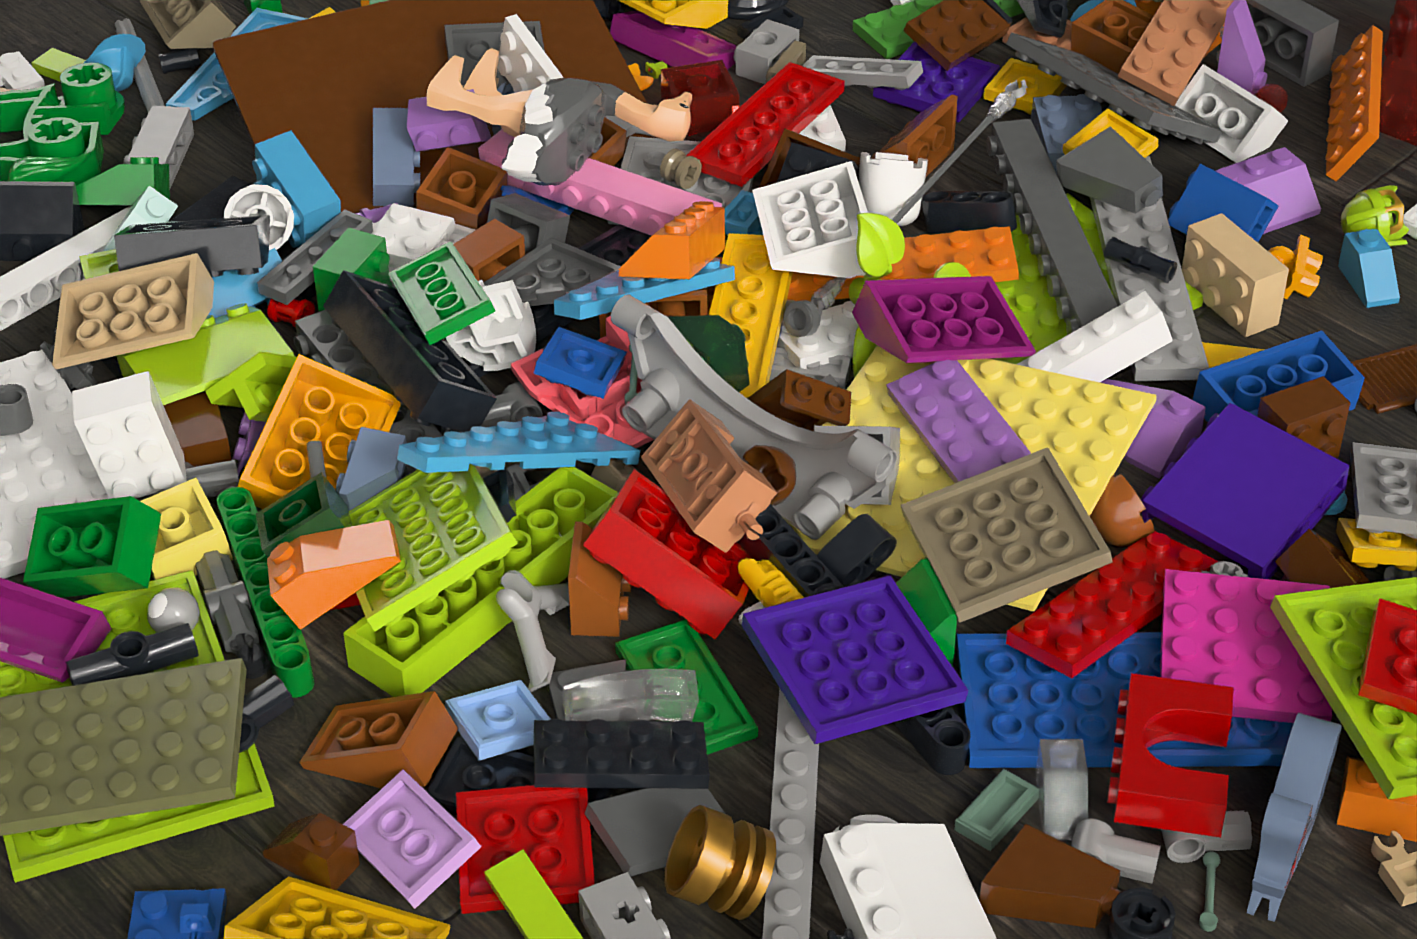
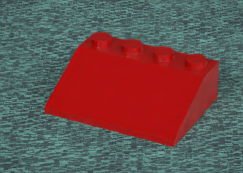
M635 469L630 473L583 545L589 549L590 554L597 561L603 564H610L622 573L623 578L629 584L638 588L642 587L655 597L660 606L666 610L677 612L688 620L689 625L700 634H708L713 639L718 637L743 605L749 587L742 580L737 566L739 565L738 562H741L742 559L752 558L741 545L735 542L725 553L694 533L666 492Z

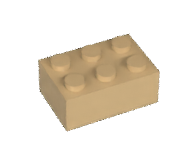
M1222 213L1189 225L1182 273L1184 280L1202 293L1203 302L1245 338L1278 325L1289 268Z

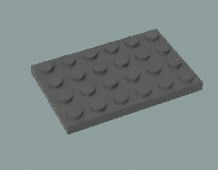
M1012 32L1006 42L1008 46L1017 50L1015 53L1016 57L1029 63L1033 61L1038 63L1039 70L1052 76L1056 74L1061 76V82L1072 88L1079 89L1080 87L1086 90L1085 96L1100 103L1105 101L1109 104L1108 109L1122 116L1128 114L1134 118L1132 122L1147 130L1152 128L1165 135L1170 133L1183 140L1188 138L1198 144H1202L1204 140L1216 143L1222 134L1221 130L1176 105L1172 106L1117 77L1118 73L1084 54Z

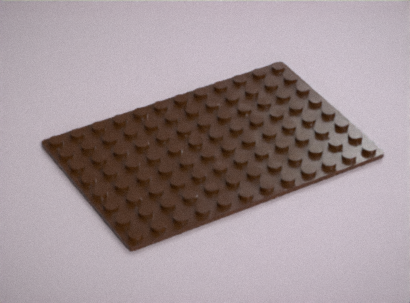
M387 0L223 38L213 42L214 53L254 147L257 143L292 130L341 200V212L345 209L355 214L359 213L360 209L363 208L371 210L384 207L373 206V108H408L409 99L427 97V89L430 82L448 62L444 25L502 23L505 21V17L515 14L518 15L522 22L540 21L545 53L564 78H577L612 84L641 102L647 103L593 0ZM486 122L490 135L493 137L492 124ZM637 133L631 135L633 137L657 138ZM630 136L626 137L624 152L626 151ZM485 142L449 148L480 159L478 148ZM446 148L420 151V167H414V173H420V186ZM414 193V206H416V193Z

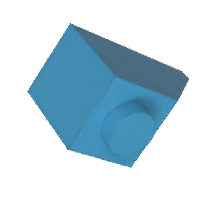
M1365 229L1358 232L1345 233L1338 267L1365 307L1399 303L1400 295L1392 249L1378 229Z

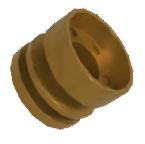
M703 805L692 808L676 832L668 854L664 882L667 893L697 905L707 901L709 908L719 913L725 912L727 915L739 920L749 917L764 896L773 873L776 859V839L774 833L760 826L754 827L753 824L743 820L733 823L731 816Z

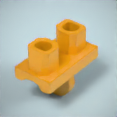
M1303 235L1298 237L1294 251L1284 246H1275L1268 250V252L1289 268L1284 293L1285 299H1288L1293 291L1309 298L1319 284L1320 276L1316 275L1322 264L1323 256L1308 249L1310 238Z

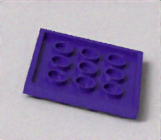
M891 576L743 613L741 626L814 744L966 702L967 687Z

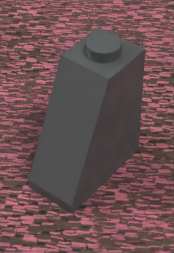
M1111 126L1056 160L1057 177L1062 187L1136 214L1143 208L1154 205L1163 196L1162 174Z

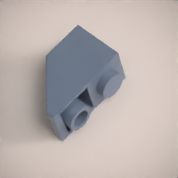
M361 427L357 440H351L347 451V462L349 464L346 473H340L336 484V491L347 504L349 511L402 479L406 464L397 460L399 445L407 443L405 435Z

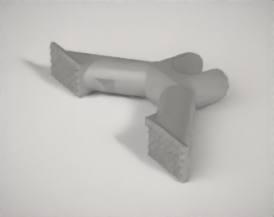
M510 570L505 572L501 578V584L505 589L497 592L496 602L512 619L515 625L530 679L528 690L533 692L550 684L556 658L546 649L538 621L539 610H545L549 615H552L558 610L570 606L568 582L532 586L520 572Z

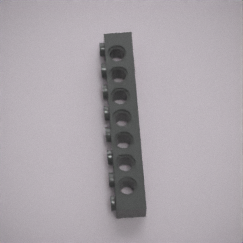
M326 310L295 321L297 336L293 338L298 354L394 395L393 389L378 378L379 373L362 359L363 354L361 351L347 341L348 336L346 333L332 323L333 318ZM403 403L389 431L390 433L405 435L407 443L416 442L418 437L436 438L442 436L432 423L430 426H425L416 422L410 416L411 411ZM406 464L402 478L417 469Z

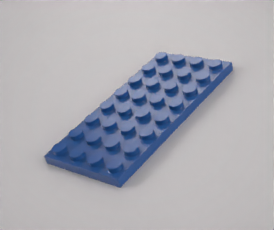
M1162 632L1134 633L1072 679L1007 645V634H957L956 652L959 677L968 689L966 702L962 703L964 723L968 726L971 734L968 750L969 768L1111 767L1114 747L1122 748V744L1114 743L1117 717L1125 718V715L1117 714L1120 689L1129 690L1131 673L1160 677ZM1232 717L1227 747L1186 741H1164L1156 743L1147 749L1157 759L1174 767L1281 766L1294 723Z

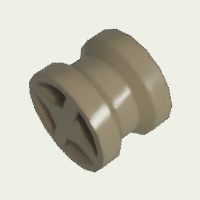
M675 148L664 156L660 166V175L669 182L675 181L676 185L683 189H689L697 182L702 164L699 159L693 156L686 157L685 152Z

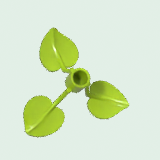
M875 213L857 214L858 236L856 253L859 266L866 274L864 278L858 277L850 284L849 298L853 304H856L865 281L881 280L879 278L892 272L891 264L899 262L904 255L905 240L903 232L893 220L886 216ZM948 262L937 269L934 278L971 277V275L962 264ZM859 325L856 330L853 348L854 378L877 346L865 338Z

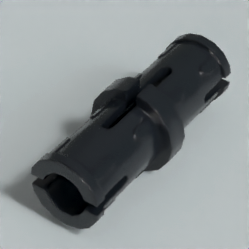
M1112 237L1107 242L1104 250V258L1130 267V270L1136 274H1148L1165 283H1169L1176 273L1177 262L1157 256L1144 246L1136 247Z

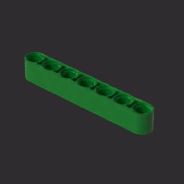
M242 487L228 488L217 497L221 524L240 580L244 582L252 616L265 653L268 656L273 676H277L284 683L292 698L302 697L308 694L315 684L309 650L302 631L270 595L268 557L261 548L256 519L258 511L249 490Z

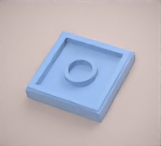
M522 680L445 701L446 710L478 760L532 746L534 720H550Z

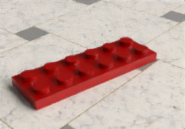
M789 62L692 149L686 157L693 156L700 160L702 164L701 173L743 187L771 160L784 129L786 128L799 134L844 92L845 81Z
M1154 531L1112 558L1113 563L1096 569L1007 630L1006 644L1072 679L1162 614L1165 569L1199 573L1202 571L1210 572L1211 565L1218 561L1202 554L1197 549L1190 548L1169 538V536Z

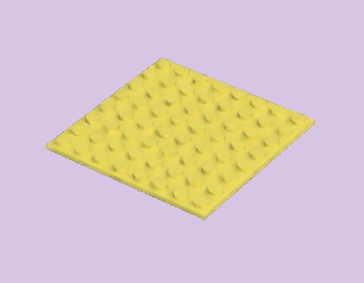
M876 346L847 388L848 391L852 392L850 423L847 426L900 428L899 470L891 505L861 504L853 509L845 504V514L817 540L807 537L799 529L789 524L815 554H818L853 519L861 514H868L897 540L893 553L876 570L903 577L920 560L926 559L903 516L901 504L955 483L888 395L886 384L934 362L905 363L881 347ZM994 359L957 360L1031 454L1044 448H1049L1090 516L1106 489L1111 476L1114 475L1157 400L1156 395ZM826 422V423L823 424L822 426H837V425H834V424H831V423ZM1047 589L1006 605L1034 612Z

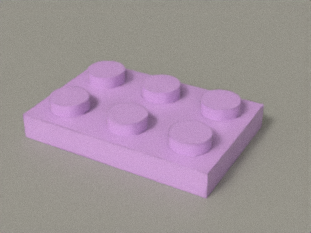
M404 770L398 773L343 824L355 830L358 852L414 909L481 848L477 840Z

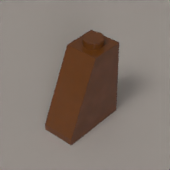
M1025 824L982 880L979 901L986 914L1096 928L1105 914L1111 916L1113 901L1122 893V891L1118 890L1121 870Z

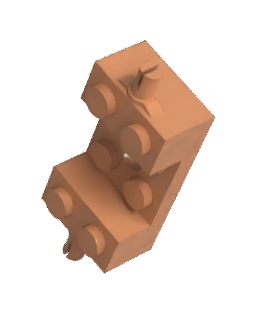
M689 399L641 458L691 530L727 553L733 544L743 537L744 533L751 540L759 538L756 532L762 535L763 528L756 521V517L767 509L777 492L762 473L740 459L730 446V443L735 438L723 422Z

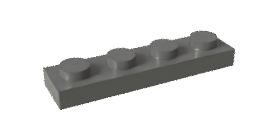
M344 209L257 282L259 294L288 305L315 281L313 266L348 227L371 234L373 232L372 220Z

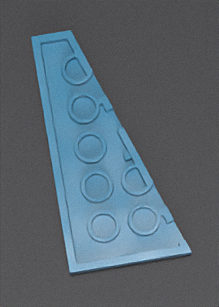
M548 412L547 416H526L522 418V421L518 422L500 421L497 423V426L492 427L475 426L470 431L462 433L450 431L445 432L444 436L436 438L418 437L416 442L399 445L397 460L425 473L468 471L470 464L487 467L490 470H504L505 462H520L519 467L522 469L575 467L576 460L593 463L596 466H609L610 458L622 460L626 465H636L639 462L641 450L599 433L598 428L593 425L575 423L569 420L570 416L565 413Z

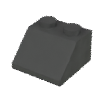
M513 193L491 199L487 223L495 218L524 235L526 255L550 238L565 243L570 215Z

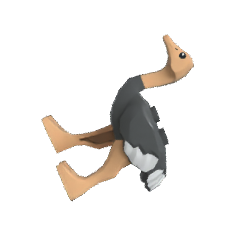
M493 48L485 52L471 73L464 88L461 85L464 58L454 55L437 73L427 89V106L443 111L456 110L470 114L492 125H500L505 133L515 137L508 145L507 155L502 160V169L507 171L509 176H513L516 179L542 186H556L565 182L582 168L584 162L592 153H596L599 150L603 140L601 130L606 115L616 116L654 137L669 142L684 141L691 123L690 104L692 94L684 92L681 96L674 99L663 100L658 105H651L641 102L612 84L577 78L550 79L536 89L502 95L497 91L499 78H496L499 51Z

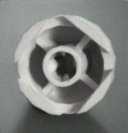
M253 184L240 189L229 199L224 210V218L270 215L269 250L273 248L278 250L288 241L294 228V213L290 202L279 190L268 185Z

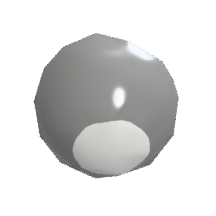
M178 587L165 588L154 595L148 604L147 617L150 626L157 633L189 623L191 630H193L198 623L200 610L195 597L188 591Z

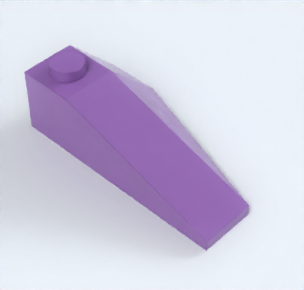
M1105 379L1100 382L1156 395L1157 400L1123 457L1128 463L1160 479L1167 466L1173 461L1177 462L1184 455L1190 440L1194 437H1200L1205 406L1175 391Z

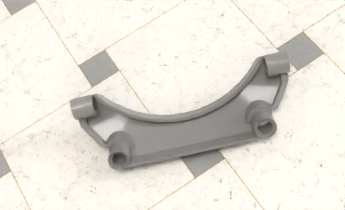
M624 295L614 305L611 321L614 325L628 333L638 378L642 380L640 382L642 391L622 408L623 416L629 425L636 431L642 432L656 440L690 399L723 422L735 438L730 443V446L744 462L747 463L743 459L744 453L754 445H767L784 450L796 464V484L788 498L783 503L773 507L787 523L799 529L807 537L814 540L819 539L845 514V504L855 509L887 487L896 478L898 454L895 450L859 429L839 434L820 433L797 427L775 417L752 403L722 379L692 348L667 316L631 295Z

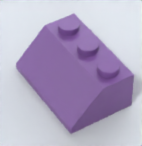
M1285 147L1216 170V172L1248 187L1279 205L1263 234L1316 216L1321 212L1306 164Z

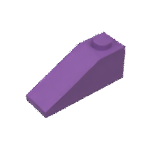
M1234 0L1226 11L1217 73L1255 95L1257 91L1263 90L1267 80V73L1264 72L1266 59L1246 0Z

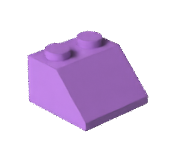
M427 97L409 99L407 130L416 151H429L486 142L491 138L486 122L477 117L456 110L443 111L427 106Z

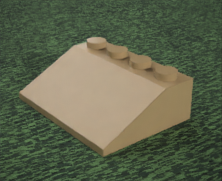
M198 253L63 284L52 363L55 370L194 338L212 309L214 281Z

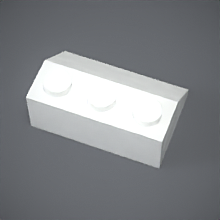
M1204 64L1175 104L1177 107L1221 130L1222 134L1218 142L1214 143L1206 140L1203 142L1235 163H1239L1269 148L1288 122L1274 107Z

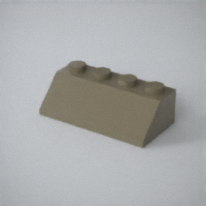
M140 0L141 5L170 49L213 48L214 41L231 37L233 30L237 27L219 0Z

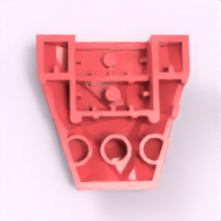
M611 316L606 318V336L596 341L627 351L622 368L604 399L585 395L580 390L561 383H552L545 377L534 374L536 362L544 351L543 348L511 363V370L527 393L553 412L565 413L570 416L569 420L578 424L593 425L598 428L599 433L634 448L654 440L648 435L632 428L623 416L622 408L626 405L625 394L629 392L632 353L629 350L630 341L628 333L614 325L611 321ZM638 377L636 390L637 393L642 391L640 384L642 380Z

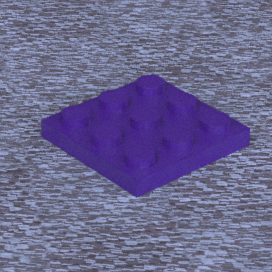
M914 41L898 60L921 61L923 73L912 86L906 89L898 90L894 87L884 86L873 88V97L922 112L953 94L958 96L956 122L959 123L984 94L985 87L999 72L1000 65L969 57L946 71Z

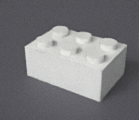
M149 371L72 391L74 423L109 499L132 496L136 499L162 492L187 482L184 453Z

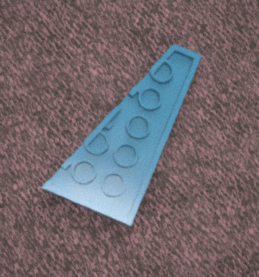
M256 8L232 33L231 37L309 18ZM215 53L167 101L166 106L189 107L192 120L196 121L233 99Z
M714 258L691 279L619 277L618 270L554 299L555 315L579 320L612 312L616 302L624 295H631L643 303H648L735 280V266L720 264V259Z

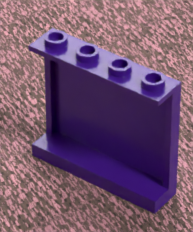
M1229 403L1220 414L1215 413L1210 418L1205 431L1199 438L1194 437L1190 440L1184 455L1177 462L1173 461L1167 466L1160 482L1155 487L1150 486L1144 492L1141 501L1146 509L1142 511V519L1145 523L1157 517L1248 568L1249 578L1270 580L1280 568L1275 561L1308 529L1312 530L1346 490L1349 465Z

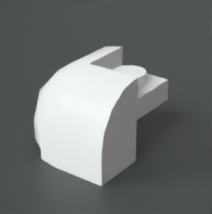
M479 280V284L491 300L496 312L447 336V342L460 357L473 364L483 366L484 371H498L511 368V363L535 352L536 328L529 302H522L513 280L485 286L483 281Z

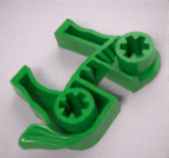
M81 63L65 69L60 75L63 96L57 97L55 83L33 89L0 92V133L23 130L24 136L23 140L0 144V181L75 182L77 186L101 174L104 153L101 135H108L125 111L124 98L119 92L115 91L110 67L101 63Z

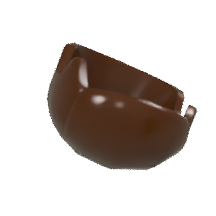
M754 445L744 453L743 459L751 467L762 473L777 492L770 504L776 506L783 503L792 493L796 484V464L794 460L784 450L767 445Z

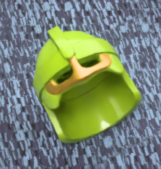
M1383 186L1357 193L1345 206L1341 214V227L1344 235L1345 233L1358 232L1365 229H1378L1390 247L1407 245V240H1404L1402 237L1407 234L1409 228L1403 223L1404 204L1395 194L1397 186ZM1392 213L1396 215L1395 223L1393 221Z

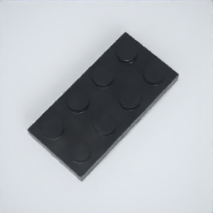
M602 719L591 721L534 720V787L708 789L709 766L704 722H691L687 720L676 722L647 720L605 721Z

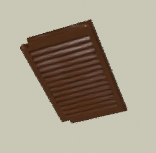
M1417 344L1351 362L1365 377L1358 400L1367 410L1373 409L1376 414L1415 404L1417 399Z

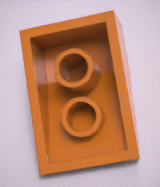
M390 520L302 535L290 543H281L267 558L271 597L301 630L401 562L394 525Z

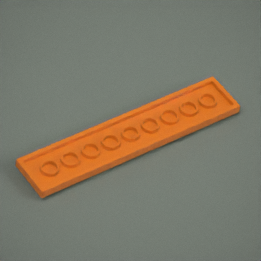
M1010 226L990 227L971 231L959 230L952 233L934 235L922 234L916 237L904 238L905 252L902 259L895 264H891L892 272L879 278L881 280L934 278V274L941 265L955 262L962 264L969 271L971 277L991 276L994 282L1019 280L1018 264ZM715 257V258L720 259V264H721L723 257ZM793 272L787 300L812 301L817 292L820 294L830 282H834L838 277ZM864 276L847 278L843 283H840V290L832 300L849 298V287L852 281L858 277L864 278ZM716 285L698 289L707 290V313L710 312Z

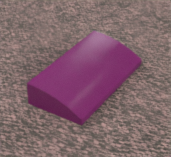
M638 10L613 14L610 34L615 41L659 61H663L703 81L718 76L736 63L734 61L736 45L696 27L664 24Z
M0 578V662L63 683L70 678L65 662L96 652L112 629L100 610Z

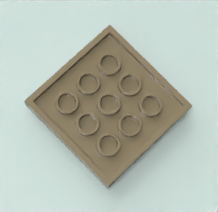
M1048 447L901 504L903 516L926 559L928 558L956 612L959 623L1113 563L1111 551Z

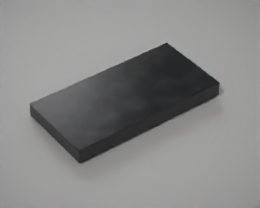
M457 736L426 792L448 813L457 815V792L534 785V757L511 751L478 760L462 737ZM587 788L588 803L610 798L614 788ZM590 823L591 835H592V833H593V831H594V827H593L592 824Z

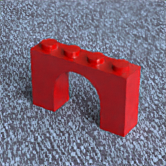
M1131 673L1129 690L1120 689L1117 714L1125 715V718L1117 717L1114 743L1122 744V748L1114 747L1111 773H1118L1119 778L1110 777L1107 803L1116 804L1114 822L1221 838L1227 808L1229 775L1174 767L1157 759L1147 748L1164 741H1186L1227 747L1232 719L1234 687Z

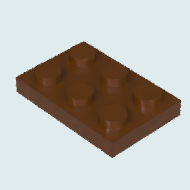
M943 0L908 21L903 31L948 71L1007 34L1011 25L983 0Z

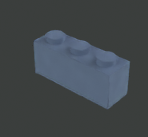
M373 108V206H386L398 203L399 205L414 207V193L420 187V173H414V167H420V151H416L415 147H413V142L407 130L408 108Z

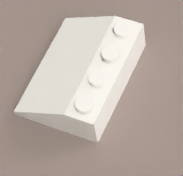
M852 161L752 190L773 270L843 278L864 276L866 274L859 266L856 244L858 236L857 214L868 213Z
M864 823L824 834L820 864L847 929L850 928L852 930L854 939H997L944 824Z

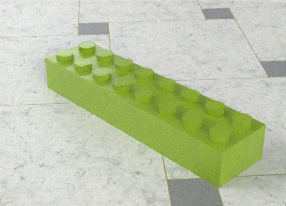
M560 467L515 501L517 515L512 517L507 524L518 544L512 547L506 556L496 561H489L479 567L469 579L460 583L455 582L440 591L439 595L430 603L419 604L404 613L402 619L394 625L383 626L374 631L366 617H363L346 630L343 634L348 667L392 697L423 693L512 621L496 602L497 592L505 589L501 584L503 574L510 570H516L532 586L559 584L569 574L575 522H584L593 529L618 492L575 467Z

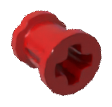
M270 299L267 313L270 320L275 322L285 321L293 324V327L296 328L295 321L315 314V306L306 299L301 301L293 299L288 305Z

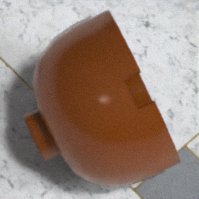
M1114 473L1090 514L1091 520L1105 543L1114 547H1126L1154 532L1151 519L1144 523L1140 515L1146 508L1135 490L1122 474L1115 477Z

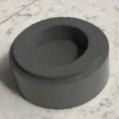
M794 301L787 306L784 312L785 327L795 337L813 335L820 326V312L811 301Z

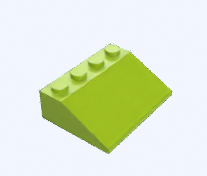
M242 303L227 308L226 315L214 318L213 315H208L194 338L121 354L116 357L123 378L149 371L162 404L166 405L209 389L260 351L294 356V354L260 309L248 307L247 303Z

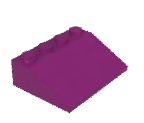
M991 276L865 281L852 311L866 339L905 363L1027 357L1034 355L1036 352Z

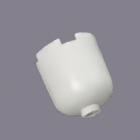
M862 152L858 182L868 213L886 216L892 220L925 184L928 160L918 158V163L916 164L913 161H908V155L876 152L875 159H870L871 155L869 153ZM922 197L897 223L898 226H906L918 217Z

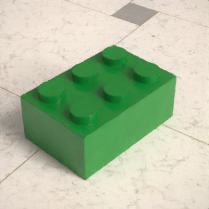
M132 496L38 508L23 583L60 598L147 589L162 513Z

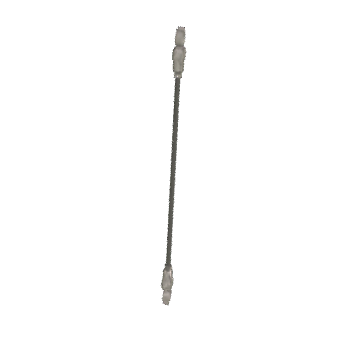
M1017 80L1008 84L1005 87V91L994 99V103L989 108V112L982 123L893 217L892 220L896 224L991 122L1001 118L1005 112L1010 111L1016 105L1017 98L1025 95V89L1027 88L1025 80L1021 81V88H1019ZM835 277V279L829 280L822 288L817 289L813 293L811 302L817 306L820 317L822 310L828 309L835 302V297L841 292L847 278Z

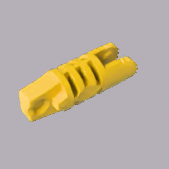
M745 558V560L742 559L741 562H738V572L742 580H744L745 584L752 590L755 597L760 600L765 608L804 598L770 560L755 561V559Z

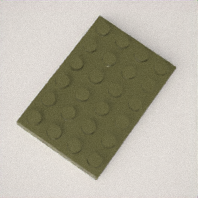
M238 658L1 697L0 836L235 798L247 670L243 659Z

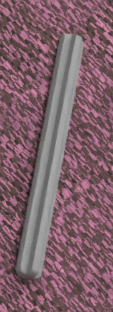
M125 18L123 21L117 20L115 22L117 35L133 34L137 36L129 19ZM144 55L134 68V79L149 113L152 105H165Z

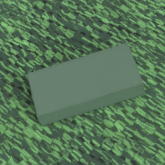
M1003 769L955 820L954 830L991 851L1038 800L1040 789Z

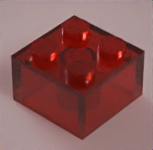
M723 60L661 69V101L674 99L681 96L684 92L692 94L690 104L691 123L686 136L715 130L739 108L740 94Z

